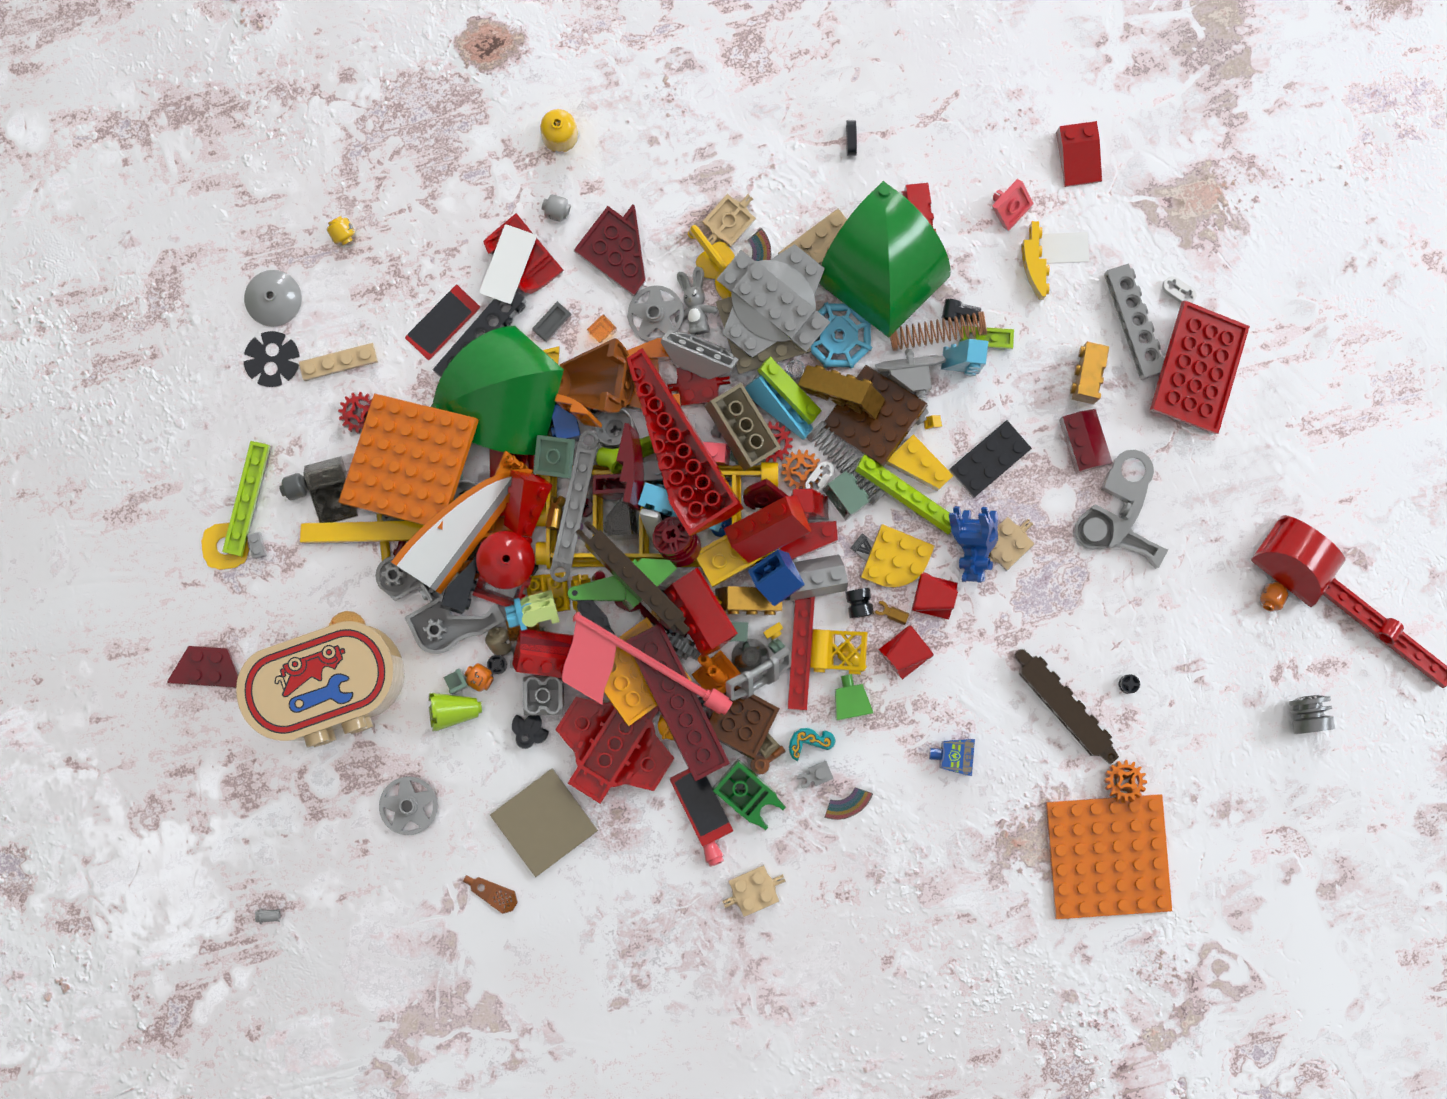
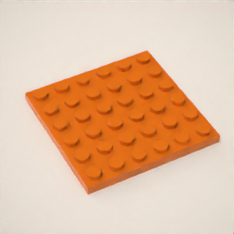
M374 393L339 503L425 525L453 501L479 420L474 417ZM443 521L437 528L443 530Z
M1162 794L1142 795L1140 798L1135 796L1134 802H1131L1128 798L1126 803H1123V798L1116 801V797L1046 802L1055 919L1172 911Z

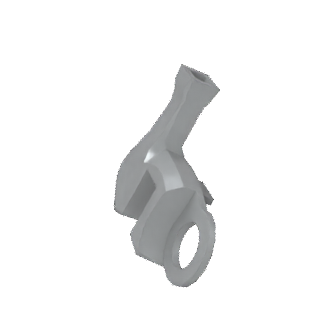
M1126 450L1120 453L1114 460L1112 469L1106 474L1101 490L1127 503L1123 505L1119 513L1121 517L1095 504L1078 518L1075 525V535L1078 541L1087 549L1113 547L1127 549L1142 554L1157 569L1160 567L1169 549L1150 542L1139 534L1134 533L1131 529L1142 509L1148 484L1154 474L1153 463L1145 453L1138 450ZM1129 458L1139 459L1145 467L1143 478L1137 482L1128 481L1122 475V464Z

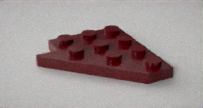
M632 204L624 216H621L611 207L607 206L575 247L574 252L635 296L646 282L635 205Z

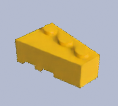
M914 434L892 454L886 465L916 479L935 491H938L953 477L949 470Z

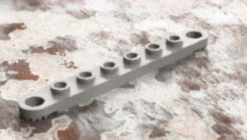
M589 430L584 431L579 437L550 574L556 582H565L569 578L578 540L575 532L578 529L580 530L599 443L597 434ZM585 436H593L594 443L589 446L585 445L583 442ZM558 567H563L566 571L565 576L562 578L555 576V570Z

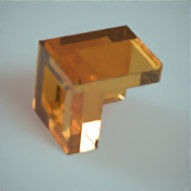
M604 314L587 329V333L592 335L599 343L609 335L612 336L617 332V328Z

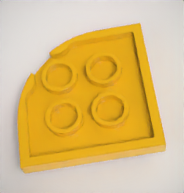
M881 524L860 578L883 587L907 585L924 572L935 545Z

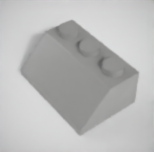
M839 554L793 562L805 586L790 595V601L847 591V575Z

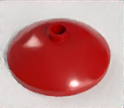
M500 531L490 535L482 542L477 552L476 564L479 574L489 585L498 589H513L525 583L531 576L535 565V555L530 543L523 536L511 531ZM505 555L510 558L507 563L502 560V557Z

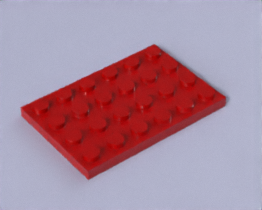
M1186 300L1182 301L1150 410L1210 433L1219 434L1250 326Z

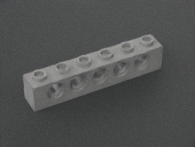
M1128 263L1107 270L1104 276L1140 380L1160 375L1165 358L1161 357L1159 351L1161 349L1160 343L1154 337L1153 323L1148 320V308L1145 303H1142V291L1134 280L1136 278L1134 269L1130 268ZM1120 282L1127 283L1128 290H1123L1120 287ZM1126 300H1132L1135 305L1134 308L1128 307ZM1134 317L1140 320V326L1133 323L1132 319ZM1139 335L1145 336L1147 343H1141ZM1145 353H1150L1153 356V361H1147Z

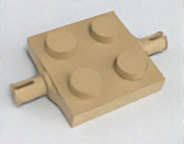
M727 193L702 221L712 233L707 239L711 245L719 239L724 241L729 247H732L756 220L747 209L748 204L753 200L749 194L740 202L734 200Z
M1009 517L998 525V542L989 553L988 558H990V561L1000 564L1006 571L1009 570L1034 546L1035 543L1026 534V531L1033 523L1027 519L1019 526Z
M763 865L729 880L733 896L722 900V902L725 904V908L737 904L743 916H748L780 902L775 886L786 882L782 874L772 879Z

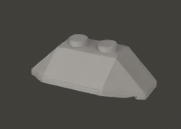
M668 330L661 339V344L674 365L703 378L712 379L729 373L738 362V358L734 357L726 348L692 334Z

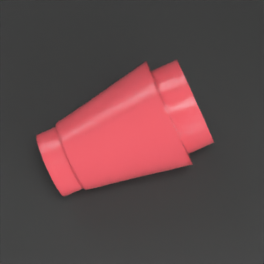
M715 841L703 846L705 860L710 867L724 862V855Z

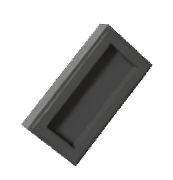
M557 301L532 330L547 342L572 314Z

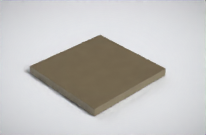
M553 768L490 814L535 878L598 831Z

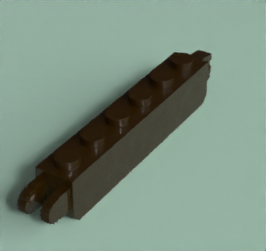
M586 521L584 523L585 527L594 536L589 539L583 531L578 529L575 532L585 543L584 546L665 628L672 631L677 629L684 636L690 630L683 622L686 619L683 616L684 613L601 530L598 531L589 521Z
M1025 649L1016 651L1015 657L1021 664L1019 675L1090 756H1100L1108 764H1112L1117 760L1119 756L1112 746L1113 742L1110 740L1112 736L1105 729L1101 730L1098 726L1099 721L1092 714L1089 716L1086 713L1085 705L1080 700L1076 701L1072 697L1073 692L1071 689L1059 682L1061 679L1054 671H1049L1046 667L1048 665L1041 656L1039 658L1037 656L1032 657Z

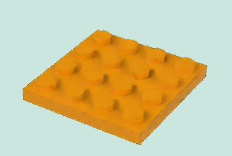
M646 617L619 636V638L625 641L652 628L653 625ZM616 646L613 668L604 693L627 726H630L655 708L657 704L634 657Z

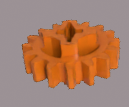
M799 449L797 455L791 452V458L785 457L787 464H782L781 467L785 470L781 472V475H786L783 481L790 482L789 488L795 485V489H799V487L805 489L807 476L813 473L820 459L814 460L815 454L813 453L809 456L808 450L801 454ZM804 458L809 460L813 465L807 464L804 461ZM797 459L795 467L789 468L790 464ZM800 466H803V469H807L804 475L796 471L799 470ZM791 476L797 477L799 482L793 480ZM818 479L814 481V483L818 484L819 482ZM809 482L810 488L812 489V488H813V484H812L811 482Z
M1125 760L1123 764L1117 761L1116 766L1112 764L1109 767L1111 771L1107 770L1105 773L1108 778H1105L1104 782L1108 783L1105 790L1112 791L1109 794L1110 797L1116 795V801L1123 798V803H1126L1128 798L1131 802H1134L1135 796L1137 798L1142 796L1140 792L1146 790L1142 785H1146L1147 780H1143L1146 773L1139 772L1142 768L1141 766L1135 768V762L1128 765V761ZM1113 777L1116 780V786L1114 785ZM1130 777L1128 783L1121 786L1122 781Z

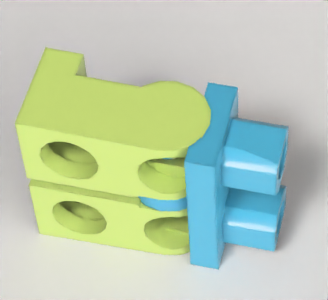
M552 590L527 596L521 600L516 598L514 599V605L505 607L509 628L520 625L522 631L527 629L526 626L533 627L538 622L550 619L552 624L560 622Z

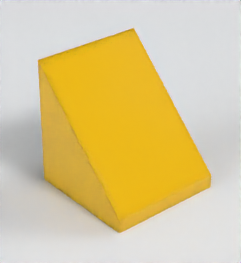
M940 415L926 417L927 420L924 421L925 429L942 427Z

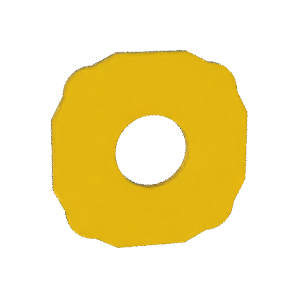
M230 522L214 524L203 533L201 540L203 558L211 568L219 570L237 568L247 560L249 553L248 537L243 557L232 554L224 555L217 550L218 541L226 538Z

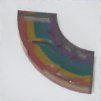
M760 228L747 240L752 249V259L754 261L771 260L770 241L765 231Z
M854 787L852 793L841 800L830 799L824 818L841 820L856 815L867 806L873 793Z

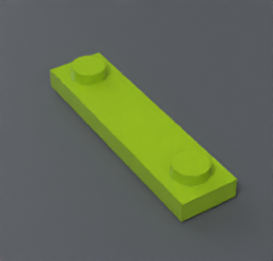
M771 356L768 357L757 371L808 425L812 424L822 410Z

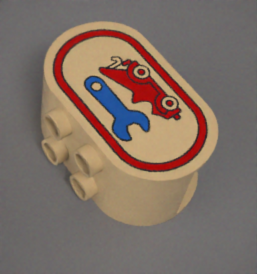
M339 622L262 649L250 656L242 666L237 679V702L246 722L259 734L280 741L305 740L307 748L312 746L318 747L337 740L334 730L343 728L344 734H355L372 728L371 717L385 712L399 696L404 682V664L397 646L382 631L359 622Z

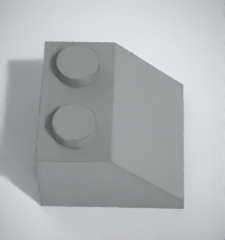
M929 366L891 370L887 377L920 399L925 398V395H928L932 389Z

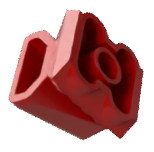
M923 572L918 580L912 611L949 620L958 594V583L933 577Z
M911 625L907 626L878 649L902 680L934 656L933 652Z

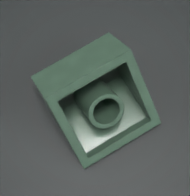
M847 471L828 483L823 490L845 521L869 502V496L866 491L857 486L856 478L853 474H848Z

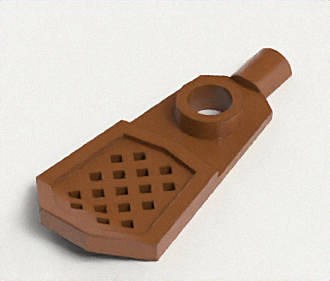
M466 875L463 880L464 883L471 886L473 893L502 914L513 911L518 902L514 890L480 877L473 879ZM479 884H483L485 886L484 891L478 890Z

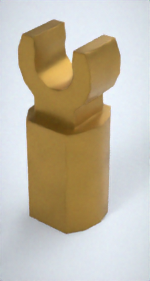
M551 496V508H549L545 526L547 529L559 530L563 514L562 507L566 501L565 497L558 496L557 498Z
M879 601L878 604L882 605L884 610L882 612L875 610L874 613L876 615H887V618L902 625L906 624L910 613L893 606L890 608L886 602Z

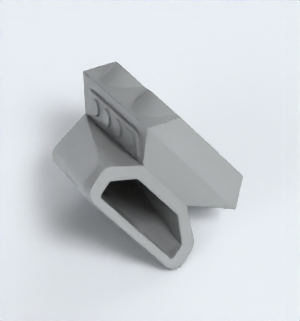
M526 676L523 678L524 715H563L564 686L562 678L550 676Z

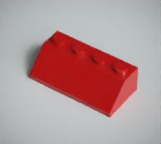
M785 496L724 528L731 547L748 563L812 532L797 496Z
M698 568L673 582L664 591L668 598L684 613L683 616L686 619L683 622L690 628L687 633L692 638L702 657L720 650L738 634Z

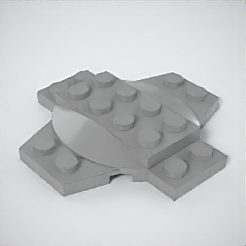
M795 244L771 260L754 261L740 250L717 278V281L731 292L733 304L722 334L751 358L776 342L792 341L804 352H807L830 324V321L816 311L814 297L825 268Z

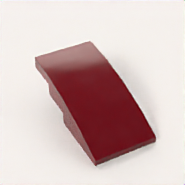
M625 423L616 459L623 466L619 481L626 486L623 502L633 510L640 511L641 506L638 503L644 484L642 447L639 433L629 423Z

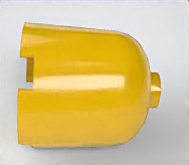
M553 109L544 115L541 120L540 130L545 146L553 152H567L572 149L578 140V128L572 115L562 109Z

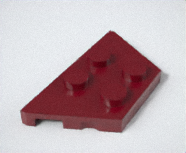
M188 646L167 683L236 688L239 675L228 648Z

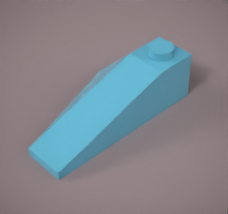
M761 374L745 386L749 396L757 405L804 440L813 430L812 425H808Z

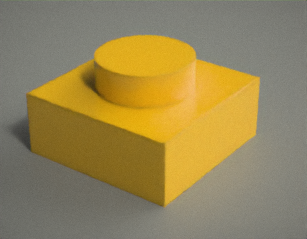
M778 622L764 631L763 634L766 639L771 637L774 640L782 634L783 626Z

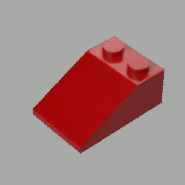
M1097 121L1059 126L1056 136L1064 187L1102 182L1100 137Z

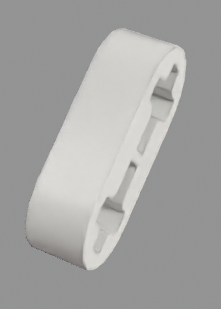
M1170 276L1162 284L1163 291L1180 303L1185 301L1183 293L1186 294L1187 292L1191 293L1190 297L1192 299L1189 298L1186 301L1193 303L1196 300L1197 293L1195 289L1177 277ZM1167 282H1168V283L1174 282V283H1175V284H1174V287H1175V288H1172V289L1170 290V289L1168 288V287H1169V284H1167Z
M821 462L807 479L805 489L810 488L809 482L813 483L818 479L820 481L817 484L818 490L816 491L820 492L834 473L833 465L829 462ZM828 466L830 474H824L821 478L819 476L822 472L820 467Z

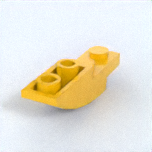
M1031 221L1029 225V240H1023L1021 243L1022 260L1029 284L1038 299L1044 300L1046 295H1049L1050 287L1049 283H1046V276H1049L1050 266L1047 265V259H1039V257H1042V246H1039V239L1042 238V227H1039V221Z

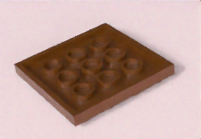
M865 365L856 377L857 380L862 381V379L871 381L873 383L872 386L885 398L877 418L869 417V414L863 410L861 414L855 412L854 409L846 404L844 407L836 405L824 421L827 424L824 426V429L830 427L828 430L830 433L834 432L833 435L839 436L838 438L884 467L928 404L868 365Z

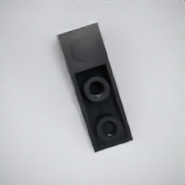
M476 558L447 586L440 608L459 614L469 610L471 604L469 594L470 591L474 592L477 583L474 577L476 573L479 574Z

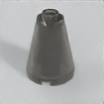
M747 639L746 642H739L734 647L731 661L742 674L766 662L770 656L768 649L762 642L755 639ZM749 653L755 654L754 660L748 659Z

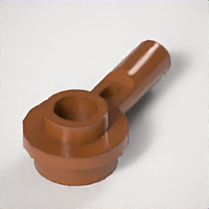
M781 745L767 759L762 755L756 756L751 761L752 771L756 774L766 773L770 767L769 763L786 752Z

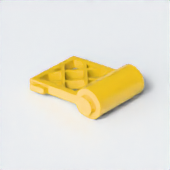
M813 629L810 668H814V672L825 673V669L849 670V674L861 675V671H865L868 632ZM835 635H841L845 639V642L840 647L835 644ZM855 636H862L861 644L856 648L851 640ZM847 644L854 650L848 657L841 651ZM838 653L844 659L839 666L833 665L834 657ZM855 654L860 658V667L853 666L849 661Z

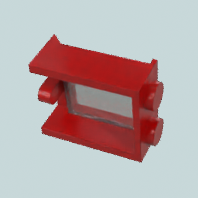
M479 575L472 595L504 607L515 604L514 599L520 598L521 600L526 596L522 593L524 588H529L532 578L529 577L525 583L513 589H498L489 585Z

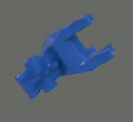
M954 506L953 513L949 514L951 533L964 551V557L959 559V568L964 569L962 582L982 583L986 578L985 570H992L993 561H990L988 556L998 542L997 511L991 510L989 512L987 507H982V513L978 514L979 519H971V510H964L961 515L960 506Z

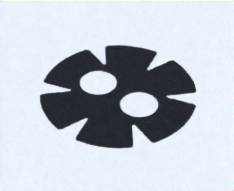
M276 331L261 333L263 344L254 337L245 349V355L254 357V359L243 362L245 370L251 379L261 373L257 382L259 385L265 387L282 385L280 374L289 381L298 370L299 364L289 361V359L300 357L298 348L292 339L282 345L286 336L283 333ZM270 343H275L279 347V352L275 356H269L266 353V346ZM268 362H274L278 367L274 375H268L264 371V366Z

